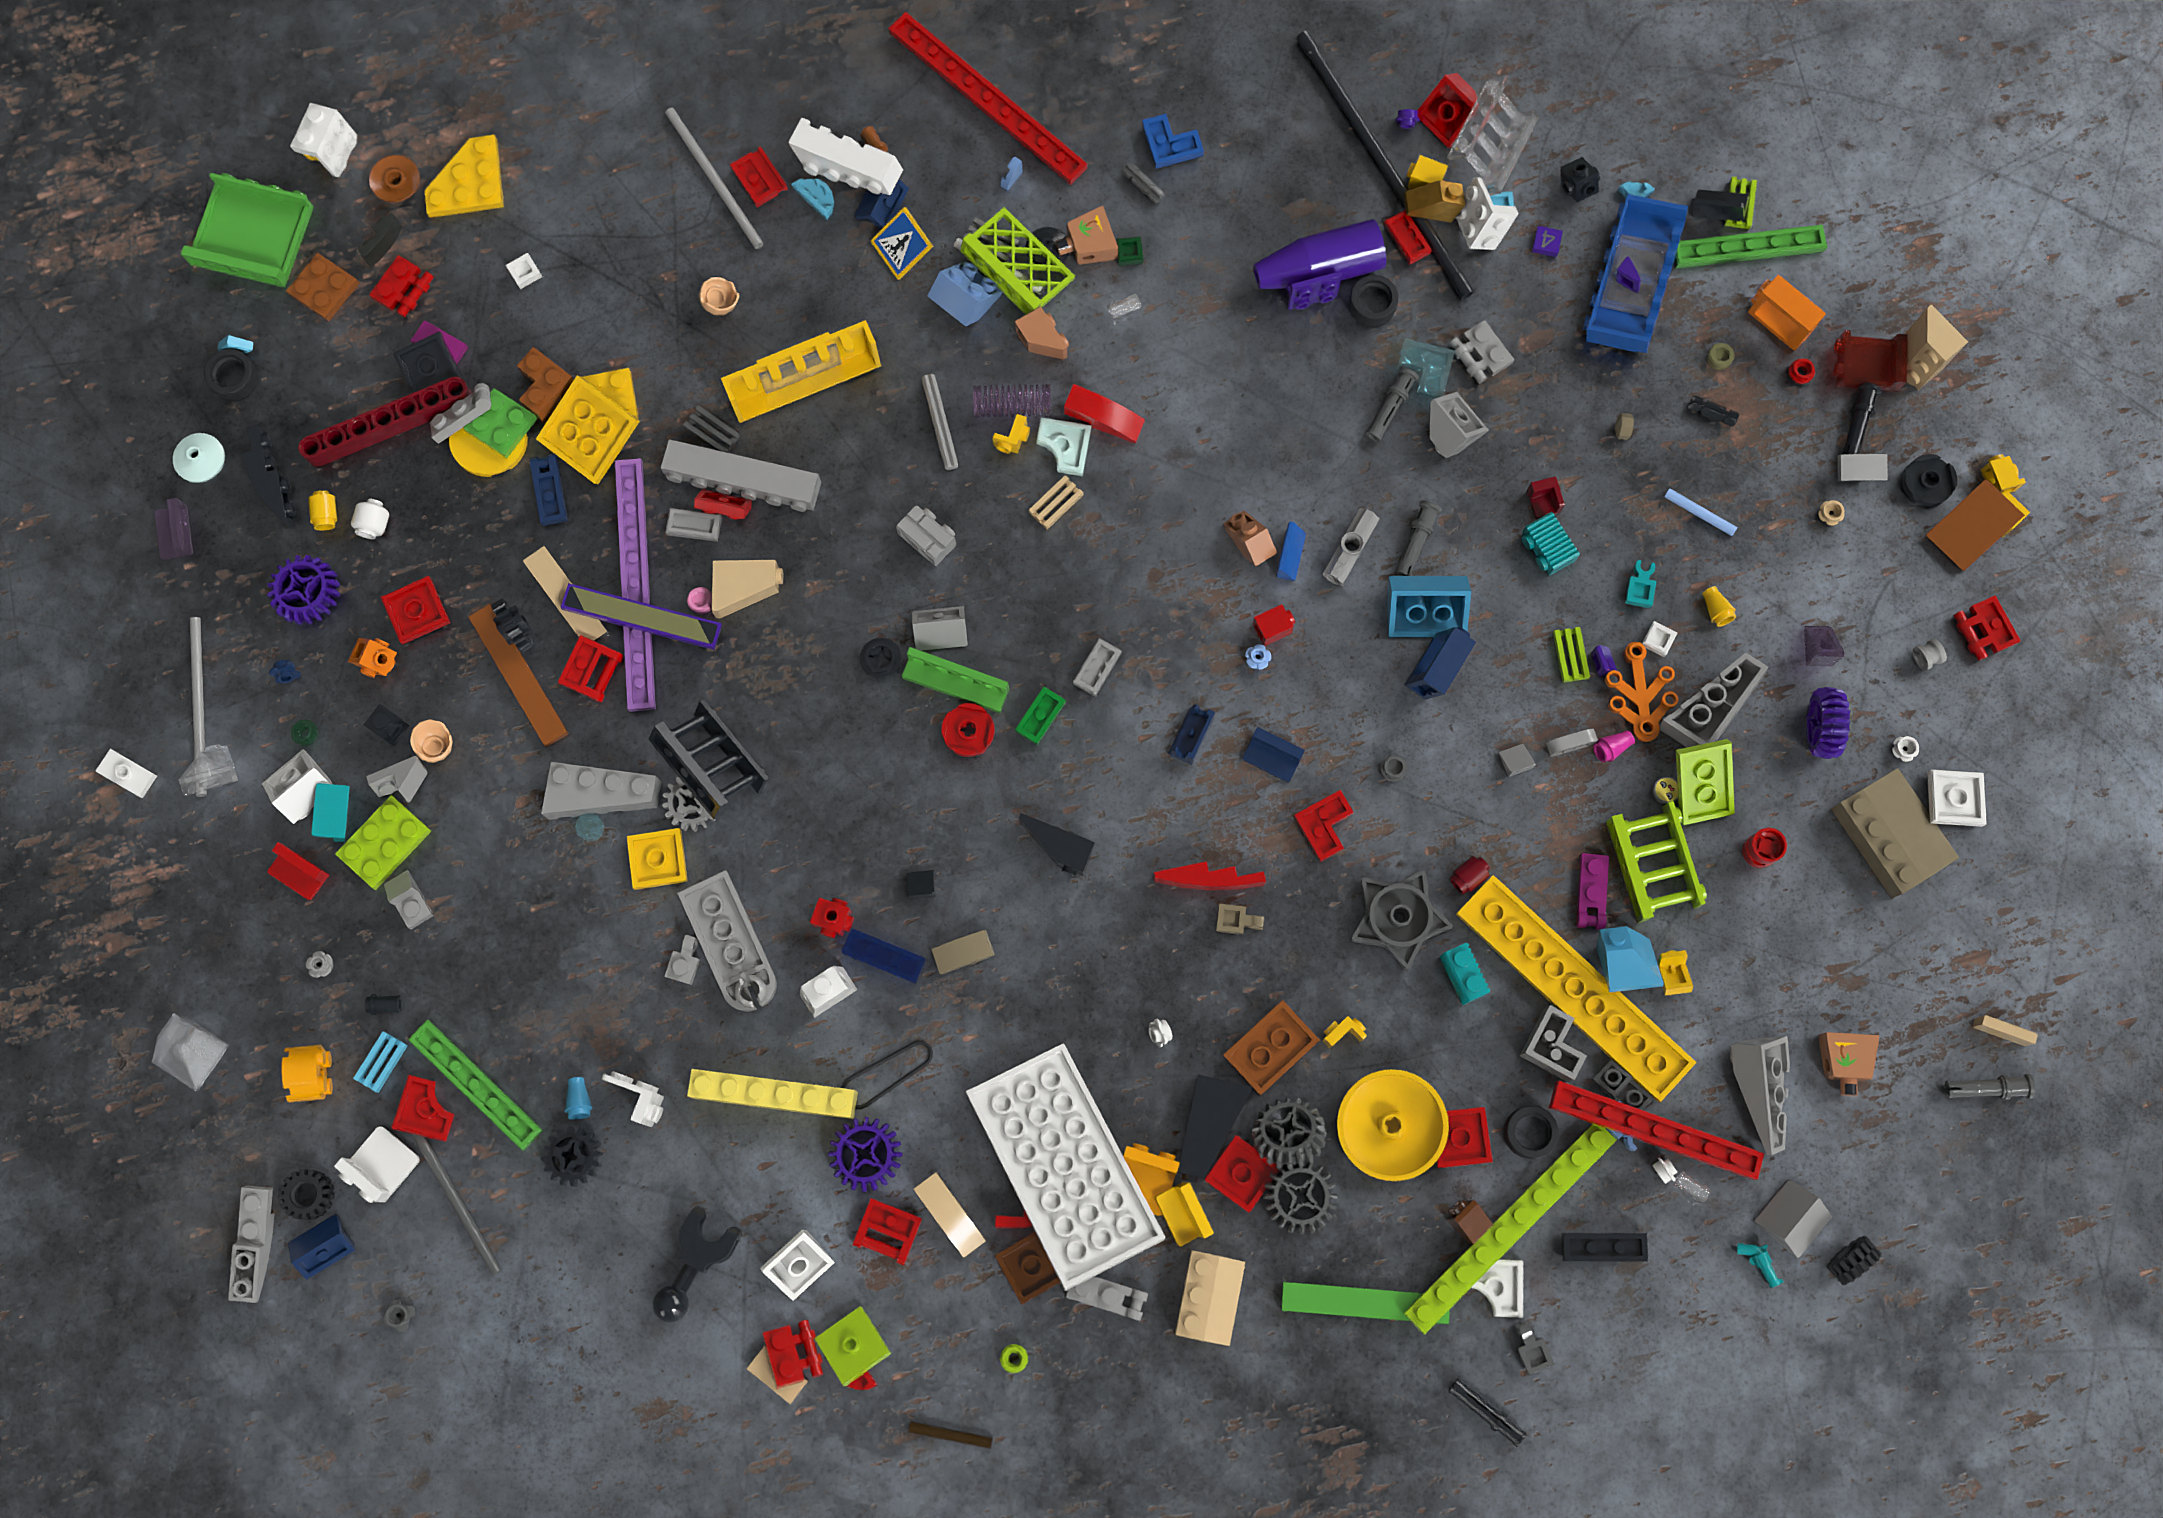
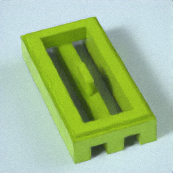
M1731 177L1728 192L1735 193L1736 187H1740L1739 193L1745 194L1746 188H1749V202L1745 222L1725 220L1724 226L1750 230L1753 220L1757 180L1752 179L1750 182L1747 181V178L1737 180V177Z
M1567 628L1562 631L1554 630L1553 637L1562 683L1589 679L1590 673L1581 628ZM1572 635H1574L1582 674H1579ZM1561 637L1566 639L1572 670L1571 676L1568 675Z

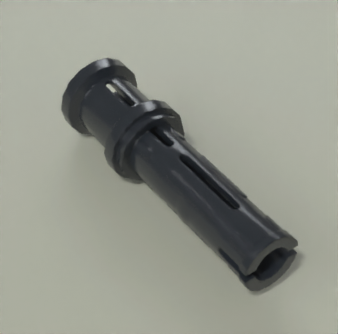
M1863 382L1858 386L1859 395L1857 402L1852 406L1854 416L1842 455L1860 454L1869 419L1876 412L1874 406L1877 396L1882 391V388L1874 383Z

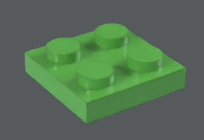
M494 388L489 396L491 398V408L465 425L463 429L500 455L508 458L537 420V417Z

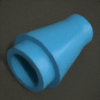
M574 1077L568 1079L565 1112L568 1113V1118L577 1120L589 1117L592 1105L584 1078Z

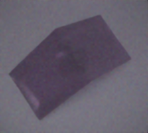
M1805 626L1806 666H1833L1844 657L1845 652L1831 626Z

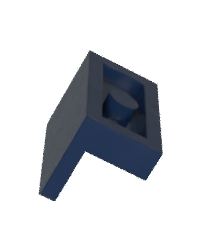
M898 179L890 195L884 193L875 194L867 189L854 217L858 220L869 219L882 230L895 217L909 187Z
M1257 727L1243 756V761L1288 783L1295 773L1305 750Z
M334 1214L288 1243L291 1264L306 1280L355 1251V1245L343 1232L340 1217L337 1214Z

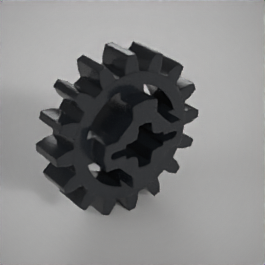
M503 598L491 605L492 610L497 615L493 618V621L508 645L514 643L522 653L533 647L534 644L529 637V633L532 630L517 606L510 607Z
M568 1126L567 1133L562 1129H558L557 1138L548 1137L552 1143L551 1146H543V1149L548 1152V1156L542 1157L541 1161H546L549 1164L544 1168V1171L553 1172L550 1177L553 1181L560 1177V1185L565 1186L568 1180L572 1187H577L578 1180L582 1184L588 1183L586 1176L595 1177L597 1174L593 1168L602 1166L597 1161V1157L603 1156V1152L596 1151V1148L601 1145L600 1141L592 1142L591 1140L595 1134L589 1132L584 1135L585 1128L579 1127L576 1133L572 1126ZM570 1139L569 1144L562 1148L559 1147L562 1142ZM585 1144L589 1149L590 1156H587L584 1150ZM569 1152L577 1155L576 1161L567 1158ZM555 1157H558L560 1161V1169L556 1165ZM583 1165L586 1166L580 1173L573 1175L577 1168Z

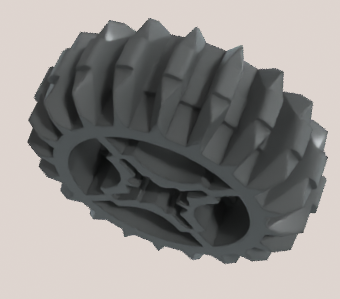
M1287 1097L1285 1103H1280L1276 1099L1274 1107L1266 1104L1265 1112L1259 1111L1257 1114L1258 1119L1254 1120L1251 1132L1252 1139H1254L1253 1145L1258 1150L1261 1159L1266 1158L1269 1165L1276 1162L1280 1170L1286 1164L1291 1171L1293 1164H1298L1302 1169L1304 1166L1303 1161L1312 1164L1313 1156H1320L1321 1148L1325 1146V1136H1327L1326 1128L1324 1127L1325 1123L1324 1119L1319 1116L1317 1108L1311 1109L1309 1102L1302 1105L1301 1100L1298 1098L1295 1103H1291ZM1298 1121L1305 1124L1310 1129V1131L1305 1130V1127L1300 1126L1298 1124ZM1267 1136L1273 1137V1140L1278 1141L1280 1146L1272 1143Z
M1313 1161L1312 1164L1307 1162L1306 1168L1302 1167V1169L1296 1164L1297 1167H1293L1291 1171L1289 1169L1285 1171L1283 1167L1279 1170L1277 1167L1280 1176L1278 1177L1273 1173L1269 1175L1275 1181L1274 1185L1265 1183V1188L1272 1190L1271 1194L1263 1195V1199L1272 1200V1204L1266 1205L1265 1210L1274 1208L1276 1212L1270 1216V1219L1275 1220L1279 1216L1281 1218V1221L1278 1223L1279 1228L1284 1227L1286 1222L1289 1223V1233H1293L1295 1225L1298 1226L1300 1235L1304 1234L1305 1225L1308 1226L1310 1233L1315 1232L1313 1224L1315 1222L1320 1228H1323L1325 1224L1321 1217L1323 1216L1328 1220L1332 1219V1215L1326 1211L1327 1208L1331 1210H1336L1337 1205L1329 1203L1330 1199L1338 1198V1194L1329 1193V1189L1335 1188L1336 1183L1327 1185L1325 1180L1329 1179L1331 1174L1328 1172L1321 1176L1319 1173L1323 1170L1322 1165H1318L1315 1171L1312 1170ZM1295 1173L1309 1175L1308 1179L1301 1186H1295L1284 1180L1289 1175ZM1316 1181L1322 1190L1323 1200L1321 1206L1311 1195V1190ZM1308 1185L1304 1194L1308 1202L1303 1203L1301 1201L1300 1204H1296L1292 1208L1297 1198L1293 1191L1297 1189L1300 1192L1301 1189H1305ZM1279 1187L1284 1189L1290 1197V1203L1285 1212L1282 1210L1278 1200ZM1301 1206L1316 1212L1313 1217L1307 1220L1292 1218L1293 1214Z

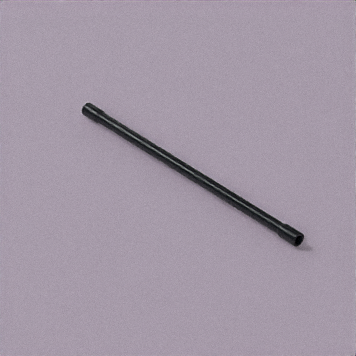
M1309 30L1302 31L1297 35L1296 40L1315 65L1405 207L1403 194L1409 189L1324 58ZM1411 216L1446 271L1450 282L1461 299L1464 300L1470 297L1475 290L1454 262L1428 219Z

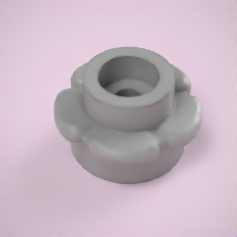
M317 951L312 954V957L307 959L306 968L309 969V974L312 977H325L332 971L333 960L330 955ZM318 962H321L320 967L317 966Z

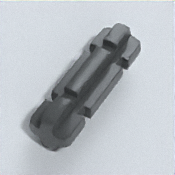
M1128 163L1122 171L1123 175L1128 179H1132L1131 182L1145 195L1147 194L1153 203H1159L1165 195L1159 187H1155L1156 184L1142 171L1140 172L1139 168L1133 163Z

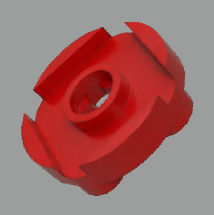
M972 703L961 704L951 712L949 711L944 717L942 736L946 746L955 754L964 757L981 755L986 752L993 742L995 735L994 723L983 707ZM967 724H972V729L976 731L967 737L964 732H961V728H966Z

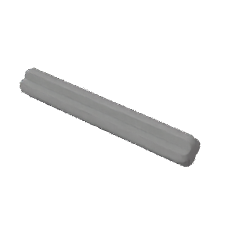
M924 375L922 383L944 467L946 470L956 469L958 462L935 375Z

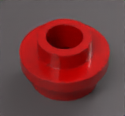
M1797 359L1792 362L1788 372L1794 382L1806 384L1813 379L1815 368L1810 360ZM1797 370H1803L1805 375H1801Z

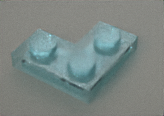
M1405 338L1398 365L1423 371L1417 395L1435 399L1444 395L1455 351Z

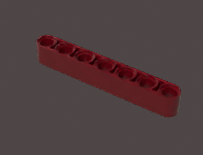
M459 377L448 378L311 434L300 441L298 446L299 452L311 465H325L430 422L436 415L444 413L455 402L463 400L472 392L463 379ZM463 389L459 395L454 396L455 391ZM439 399L435 405H430L432 400ZM415 409L412 414L406 415L408 410ZM391 418L388 424L382 425L384 420ZM367 428L365 433L358 435L361 429ZM342 438L339 444L334 445L337 439ZM314 448H318V451L315 454L310 455V452Z

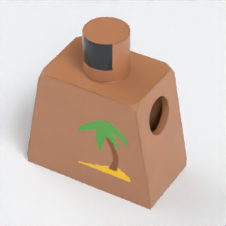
M1103 206L1067 223L1068 237L1055 241L1059 255L1073 252L1077 264L1118 259V246Z
M1833 1032L1819 1034L1818 1040L1826 1079L1840 1080V1095L1857 1096V1081H1867L1873 1077L1879 1035Z

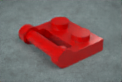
M580 635L558 680V684L602 703L605 697L603 693L617 664L621 663L624 655ZM603 655L608 660L594 689L587 687V684L600 656Z
M871 1198L855 1236L853 1246L860 1249L862 1246L896 1259V1263L904 1266L923 1218ZM871 1228L904 1241L902 1248L899 1249L866 1236L868 1229Z

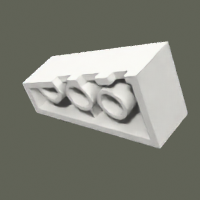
M801 118L788 143L807 173L814 176L817 174L823 175L834 182L840 180L854 188L859 186L867 188L875 194H891L903 171L894 155L867 144L862 148L853 138L844 135L840 139L830 133V129L820 126L818 130L810 126L809 120Z

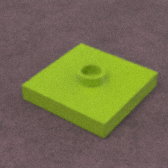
M862 1306L814 1338L843 1386H847L892 1354Z

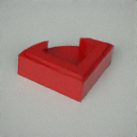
M868 1370L847 1386L855 1390H868L878 1384Z

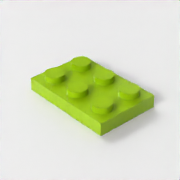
M1728 739L1676 750L1678 801L1682 814L1681 823L1687 825L1735 814L1732 743Z
M391 795L335 854L370 887L376 890L430 834L431 830Z

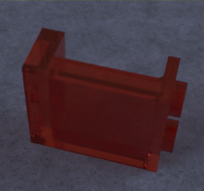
M1845 330L1839 338H1836L1834 344L1837 362L1834 365L1833 375L1837 377V387L1858 388L1860 383L1868 382L1880 386L1883 391L1898 392L1907 382L1908 334L1897 333L1893 339L1851 336V330Z

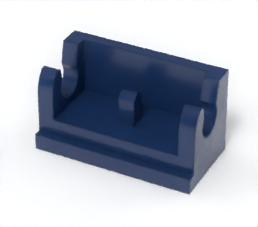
M1193 704L1189 708L1168 755L1192 765L1214 720L1215 712L1210 709L1203 711L1199 709V705Z

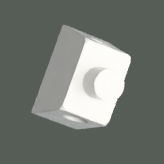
M832 966L800 987V996L815 1018L857 991V988L843 967Z

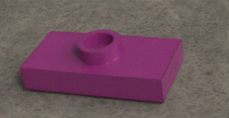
M424 320L410 340L412 344L436 332H441L456 364H458L467 351L468 346Z

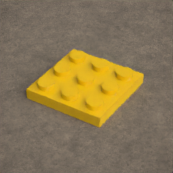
M577 375L536 440L591 482L599 484L640 420L583 377Z

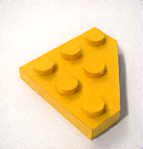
M495 135L470 138L425 189L426 210L430 218L504 207L498 144Z

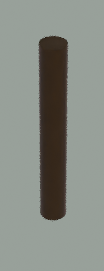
M910 1421L908 1433L991 1449L993 1437Z

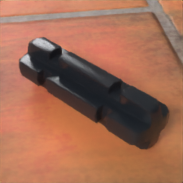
M1694 395L1689 402V410L1694 412L1701 411L1702 415L1719 422L1723 420L1724 424L1731 427L1738 421V412L1731 409L1727 411L1726 407L1709 400L1704 402V398Z

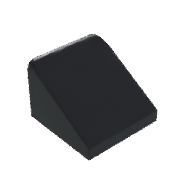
M934 870L907 872V893L909 899L936 897Z

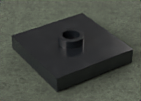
M436 332L393 353L412 393L451 377L464 379L441 332Z

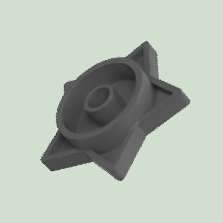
M1424 870L1396 884L1370 878L1361 879L1366 913L1351 937V941L1384 947L1404 970L1410 969L1423 941L1453 928V925L1431 905L1426 872ZM1395 914H1401L1403 916V922H1397L1393 916Z

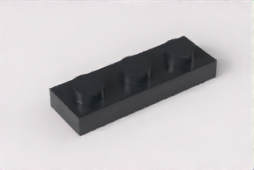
M1561 1233L1563 1261L1648 1262L1647 1233Z

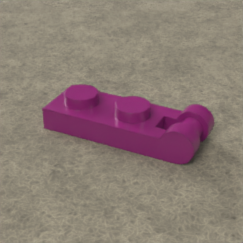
M1585 853L1580 855L1576 926L1578 928H1586V926H1594L1598 930L1606 928L1609 856ZM1587 909H1596L1595 916L1588 915Z

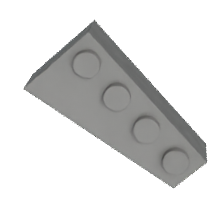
M1744 653L1722 671L1718 677L1706 684L1675 712L1663 719L1660 730L1685 747L1717 741L1760 683L1768 666L1751 655Z
M551 762L541 814L548 820L560 817H579L587 814H607L614 811L624 812L657 808L662 782L654 775Z

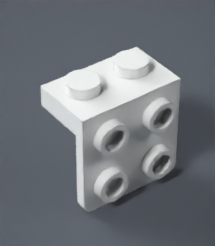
M310 103L290 147L295 152L317 157L332 176L339 177L346 167L352 149L356 145L357 135L337 110Z
M1475 177L1464 193L1465 206L1456 216V219L1470 249L1495 250L1518 216V212L1515 206L1493 205L1482 178Z
M612 1071L610 1076L602 1075L601 1079L640 1093L631 1117L632 1121L652 1127L654 1122L657 1123L663 1112V1108L660 1106L664 1099V1096L657 1094L659 1088L641 1081H637L635 1086L632 1084L634 1079Z
M377 1127L351 1159L341 1158L334 1167L340 1171L338 1176L349 1185L354 1183L361 1189L359 1194L370 1203L373 1201L385 1203L416 1167L420 1159L418 1155L385 1127Z

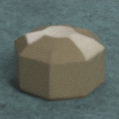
M1621 413L1615 422L1617 439L1628 440L1631 437L1634 422L1632 414Z

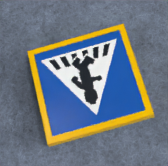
M906 207L871 240L897 280H900L933 247Z

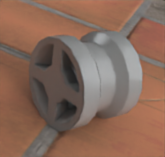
M1937 639L1927 641L1924 646L1918 645L1912 651L1916 664L1923 671L1931 669L1933 664H1942L1947 659L1945 649Z

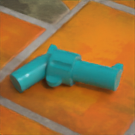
M1737 1243L1736 1254L1750 1255L1749 1263L1756 1265L1757 1269H1761L1770 1288L1784 1282L1783 1279L1777 1277L1770 1264L1772 1260L1767 1252V1244L1757 1246Z

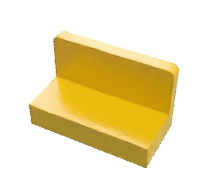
M1181 1182L1155 1196V1200L1178 1246H1183L1198 1237L1206 1238L1214 1234L1190 1183Z

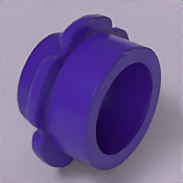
M1402 109L1398 111V117L1395 118V121L1400 123L1401 128H1414L1415 124L1420 121V118H1418L1417 110Z

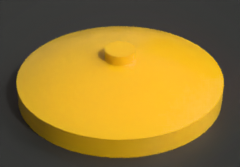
M1402 1070L1377 1071L1356 1082L1345 1095L1337 1120L1339 1140L1351 1162L1364 1173L1385 1181L1408 1180L1427 1171L1440 1157L1448 1137L1447 1111L1439 1094L1421 1077Z

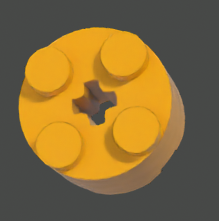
M322 1045L285 1048L284 1052L289 1055L282 1058L283 1088H289L291 1095L286 1096L289 1103L325 1099L326 1095L332 1094V1079L327 1078V1068L332 1065L330 1051H325Z

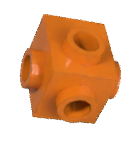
M358 638L348 662L360 667L359 672L372 678H375L376 675L386 676L394 667V658L397 652L389 649L390 644L375 638L373 641L371 639Z

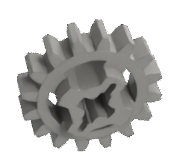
M676 777L677 785L668 784L667 786L671 792L663 793V797L668 800V802L662 804L664 809L669 810L665 814L666 818H674L672 824L675 827L681 823L683 831H687L688 827L691 826L692 830L697 832L698 825L700 824L706 829L708 827L706 821L708 819L715 821L716 819H712L690 790H683L687 788L679 777ZM676 797L679 799V806L677 808V812L675 809ZM684 797L695 800L700 808L688 805ZM700 815L698 818L689 819L691 816Z

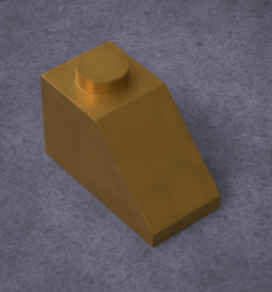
M1439 180L1408 190L1403 194L1406 215L1451 223L1465 206L1463 186L1459 183Z

